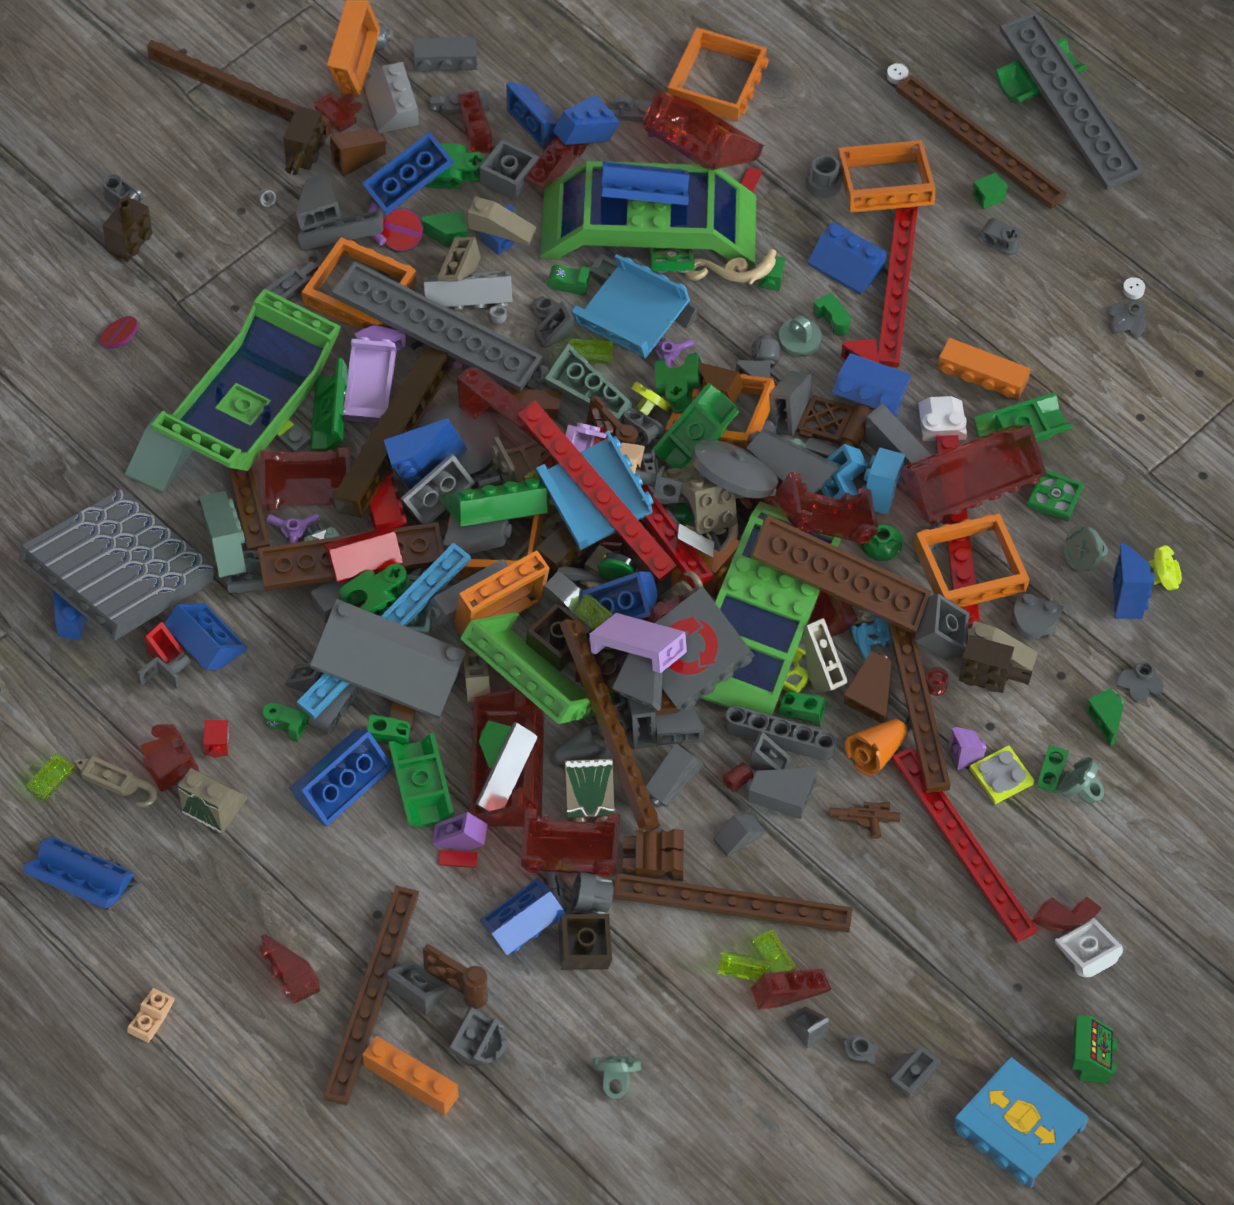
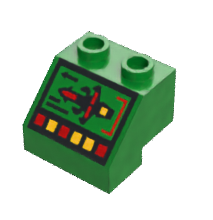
M1077 1015L1074 1024L1072 1070H1080L1079 1081L1109 1084L1111 1075L1116 1074V1061L1112 1060V1053H1116L1117 1038H1113V1029L1092 1016Z

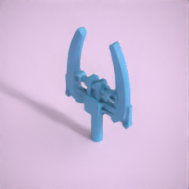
M875 616V620L871 625L862 623L860 627L851 626L855 644L858 645L864 661L870 654L873 645L878 644L884 648L889 643V646H892L888 624L883 619ZM874 634L879 637L875 640L868 638L869 635Z

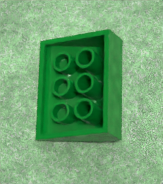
M529 478L524 482L517 483L506 482L504 485L499 486L486 485L480 489L466 488L462 489L461 492L439 495L440 501L461 527L547 513V487L540 479Z

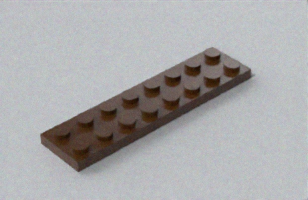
M769 515L764 518L750 558L913 634L918 630L931 593L930 590Z
M438 522L393 528L403 560L402 566L405 570L430 567L444 553ZM359 534L258 548L264 591L336 581L324 544Z

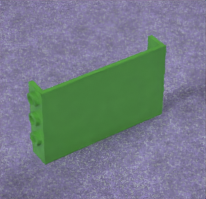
M517 612L470 621L460 639L556 723L562 724L595 716L587 694L529 647L526 641L511 629L519 616ZM609 693L610 698L612 699L614 695Z

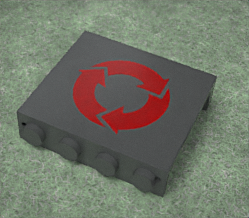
M703 586L655 622V624L685 632L687 652L666 668L662 676L663 690L681 712L692 708L696 704V700L701 696H707L715 689L714 686L721 681L729 680L735 670L739 667H746L752 661L751 658L755 656Z

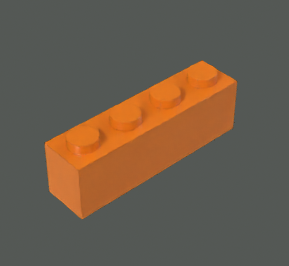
M949 338L939 356L937 370L961 378L966 382L977 384L987 390L998 392L1005 397L1019 400L1028 383L1031 368Z
M378 1036L373 1039L363 1053L365 1068L444 1116L459 1097L458 1084Z

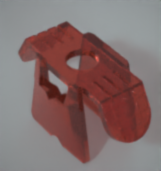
M158 724L152 727L151 734L160 739L141 745V750L145 755L143 762L159 790L163 792L183 779L190 768L199 771V767L174 724ZM176 742L178 747L174 748L172 743Z

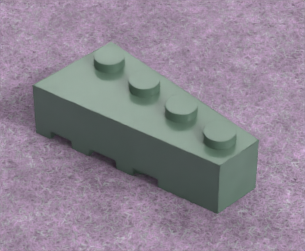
M569 343L545 377L550 390L561 391V396L586 410H589L590 398L598 396L622 424L624 412L633 409L631 401L612 383H609L598 370L594 369Z
M226 491L199 496L203 519L215 563L217 564L219 578L246 572L241 546L242 543H245L236 509L234 508L233 499H228Z

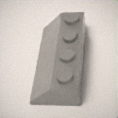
M509 270L473 272L460 281H438V275L423 276L424 296L445 307L452 306L454 310L464 309L465 305H473L474 308H484L486 304L495 303V306H507L508 302H513Z

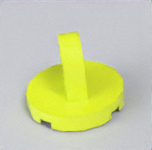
M635 382L631 389L643 396L636 407L637 410H640L647 416L654 405H657L666 412L669 411L671 407L669 402L640 383Z
M1164 545L1155 549L1154 559L1148 562L1150 563V568L1154 569V585L1162 583L1167 590L1172 591L1178 589L1181 584V570L1177 560H1173L1171 556L1174 555L1173 550Z

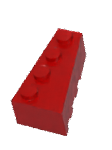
M390 469L368 506L374 530L390 526L392 529L407 527L405 513L401 514L403 512L401 498H396L399 497L397 484H392V482H395L392 469Z

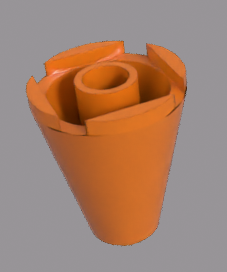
M892 719L853 733L845 741L846 755L849 759L853 758L856 763L853 766L860 773L873 776L883 769L908 737L907 726L898 719Z

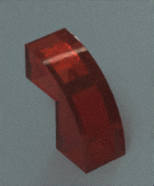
M1052 897L1042 904L1032 922L1048 930L1068 931L1092 919L1102 908L1090 898L1085 897L1077 902L1071 912Z

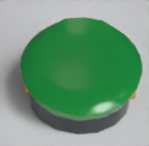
M617 553L604 554V560L597 565L599 573L608 581L636 573L638 570L636 562Z

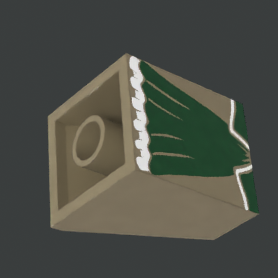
M612 759L565 761L567 819H572V823H585L586 818H596V822H609L610 817L615 816Z
M190 768L178 785L182 813L223 834L248 799L246 795Z

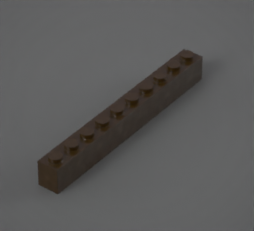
M424 348L420 356L416 358L414 366L408 371L402 385L398 387L393 400H390L387 410L381 415L375 429L371 431L370 437L366 444L362 446L358 457L353 460L352 466L348 473L344 475L339 488L334 491L332 500L335 503L337 513L360 518L363 516L392 468L384 440L414 430L452 369L447 352Z

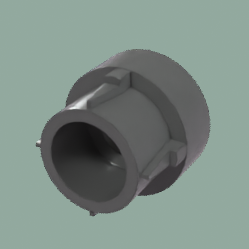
M820 153L812 161V165L807 170L806 187L808 191L819 198H830L838 194L842 187L843 178L841 162L830 154Z
M579 871L573 885L571 911L583 914L608 913L613 898L614 886L612 880Z

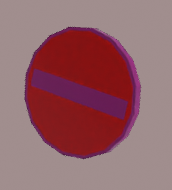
M397 209L390 212L383 220V232L381 234L386 238L385 243L388 247L395 251L404 252L418 245L423 235V225L416 213L408 209Z
M131 316L122 317L114 321L101 334L100 344L106 349L125 346L126 342L136 333L139 323L135 317Z

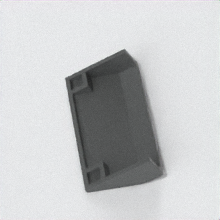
M336 599L309 667L439 719L460 668L465 650Z

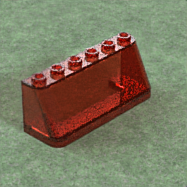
M657 89L643 121L645 131L708 170L753 162L761 155L764 147L757 140L699 104Z
M468 368L457 377L459 407L476 419L491 406L544 447L518 417V413L528 406L525 402L478 368ZM550 455L539 466L545 464L546 468L549 469L558 463Z
M1019 424L1004 427L900 468L902 478L924 520L930 521L931 524L942 521V516L950 514V516L960 514L965 507H978L982 505L983 500L989 499L991 501L1001 498V493L1006 491L1008 493L1021 490L1020 486L1024 484L1028 486L1040 482V478L1047 476L1032 425Z
M516 687L474 697V707H472L473 727L471 728L473 739L470 749L472 767L469 771L471 777V788L469 789L470 809L468 813L485 822L488 826L532 827L540 825L542 822L544 711ZM488 721L511 727L516 722L533 732L537 736V740L514 789H512L505 808L483 812L476 805V801L491 769L479 743L481 732Z

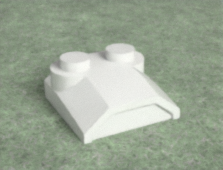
M952 396L929 397L918 402L922 441H935L936 436L958 435L959 440H966L967 420L964 416L961 400Z
M1095 918L1061 938L1055 939L1056 945L1074 964L1075 972L1081 977H1092L1114 965L1123 953L1122 945Z

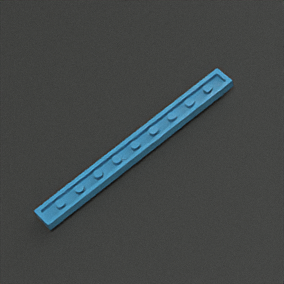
M453 542L381 617L406 627L431 599L471 560V556ZM324 674L297 701V705L315 720L350 683Z

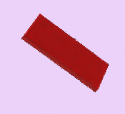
M749 167L742 179L741 185L753 193L763 171Z
M440 850L439 865L477 868L478 852Z

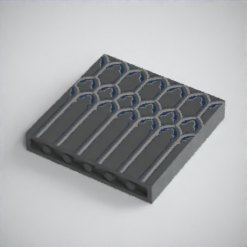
M121 489L21 545L19 557L21 564L114 641L212 583L215 566Z

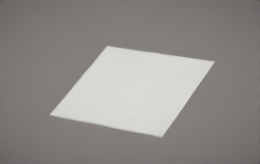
M679 524L678 539L713 557V541Z

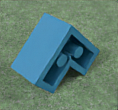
M843 444L826 458L837 464L839 468L821 487V490L829 506L845 511L861 498L853 479L866 470L868 465L860 449Z
M879 448L877 455H872L869 468L866 469L864 481H867V485L863 486L860 496L864 499L862 508L886 515L889 514L894 501L896 486L902 473L905 454Z

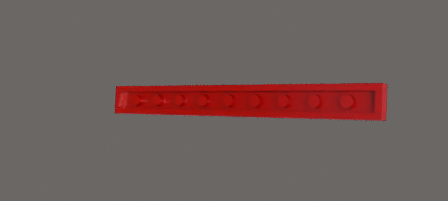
M918 206L896 208L878 353L879 363L888 367L899 368Z
M536 400L518 413L520 420L659 582L677 569L674 561Z
M601 427L600 432L606 434L604 427ZM595 436L593 446L607 439V437L602 438ZM641 485L644 493L648 491L654 502L651 504L653 513L642 518L647 527L683 575L687 571H692L698 575L702 584L712 581L714 574L693 546L678 539V526L657 498L653 497L649 487ZM685 576L690 585L695 587L693 579Z
M958 435L936 436L945 524L952 525L968 519ZM970 536L947 541L952 590L976 585ZM978 603L961 607L969 612L968 629L972 628L974 621L980 622Z
M913 746L893 755V763L1015 943L1036 934V926L943 791L926 792L918 754Z

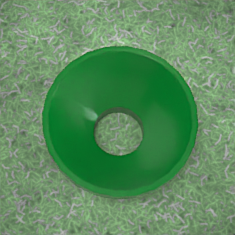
M876 523L865 530L861 544L863 551L870 558L878 561H888L900 553L903 542L897 528L887 523ZM880 531H885L889 534V538L881 540L876 534Z

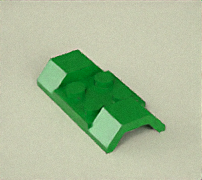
M1063 37L1057 40V43L1078 74L1087 70L1086 64H1079L1070 53L1067 39ZM1019 59L996 70L999 87L1011 103H1020L1033 96L1041 95V92Z
M342 358L337 359L336 373L334 375L319 376L315 384L310 451L331 452L343 442L344 422L341 417L345 411L343 404L348 380V367Z
M708 382L652 450L672 468H686L688 464L693 463L691 455L696 444L703 440H718L740 411L724 393Z
M1055 392L974 417L977 437L985 453L989 454L1009 448L1013 450L1052 438L1054 434L1073 428L1071 423L1065 421L1059 409Z
M429 733L419 742L404 745L394 741L388 742L407 823L417 828L434 826L436 823L452 817L454 811L435 734Z

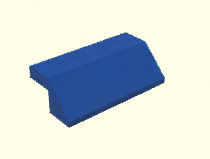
M602 162V196L688 205V170Z
M55 837L41 841L37 859L25 863L23 873L104 909L117 902L134 872Z

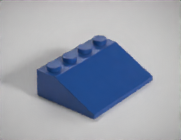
M449 418L384 440L391 465L409 490L451 453L458 459L468 450Z

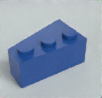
M594 95L565 110L553 132L565 145L605 142L611 139L620 121L615 117L613 111L608 109L597 95Z
M53 590L55 623L58 637L81 640L87 618Z

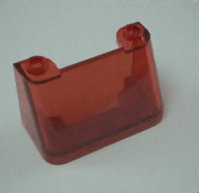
M339 448L338 451H335V454H333V450L291 453L279 451V455L274 452L271 453V450H260L262 506H267V510H280V506L334 505V508H336L332 500L333 493L339 488L344 475L348 473L352 466L351 449Z
M790 472L775 493L776 506L793 527L859 543L869 542L879 531L870 489L860 488L859 493L850 496V493H845L841 499L806 492V483H801V474Z
M525 808L521 854L522 867L530 873H537L539 871L578 873L580 871L597 874L601 877L611 876L617 871L620 814L608 813L607 820L601 822V818H596V823L549 821V815H544V819L540 818L537 815V809Z

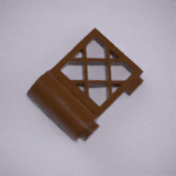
M813 395L797 426V432L799 436L808 439L816 437L837 443L840 447L846 444L858 449L865 436L867 416L873 410L864 404L851 406ZM816 404L826 407L823 411L817 413L814 411ZM839 410L846 412L845 416L837 419L833 414ZM826 415L831 416L832 421L821 424L819 418ZM813 420L818 424V426L813 428L805 427L806 423ZM836 426L838 430L833 435L826 433L825 429Z
M598 396L590 398L587 425L595 426V422L597 427H604L606 431L609 430L612 437L617 436L620 444L637 443L638 432L636 428L631 425H623Z
M426 944L423 948L424 970L462 993L465 1004L468 1007L479 1009L486 1005L488 1001L486 971L479 966L466 968L443 954L440 950Z

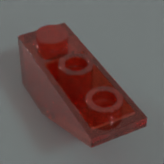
M478 91L458 94L459 106L471 153L479 152L482 154L492 152V133Z
M556 136L524 177V181L544 189L561 177L575 160V144L565 145Z
M266 934L261 936L262 945L259 946L264 959L269 958L272 963L270 969L274 977L281 979L283 983L281 984V989L286 998L291 997L293 1003L296 1004L320 992L319 980L308 961Z
M823 969L763 973L750 989L758 1008L767 1009L779 1008L829 992L831 987Z

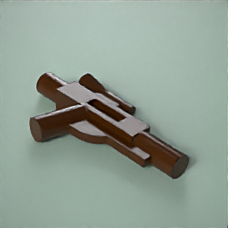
M864 802V807L869 808L849 807V809L830 807L829 817H839L838 821L857 822L861 827L870 828L873 839L881 837L879 822H900V812H889L890 802Z

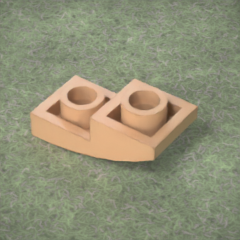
M153 988L141 1003L140 1012L128 1026L127 1033L149 1043L168 1014L174 998Z

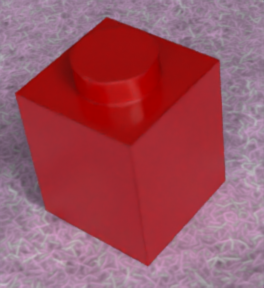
M204 720L203 746L205 756L215 758L228 756L230 734L228 720Z

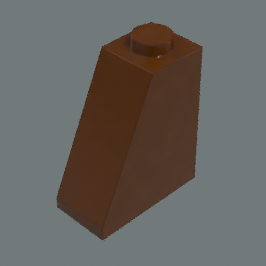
M374 127L334 134L330 136L332 164L344 177L385 155L387 141L384 135L378 133Z
M871 651L844 694L845 705L879 723L887 722L892 661L886 655Z

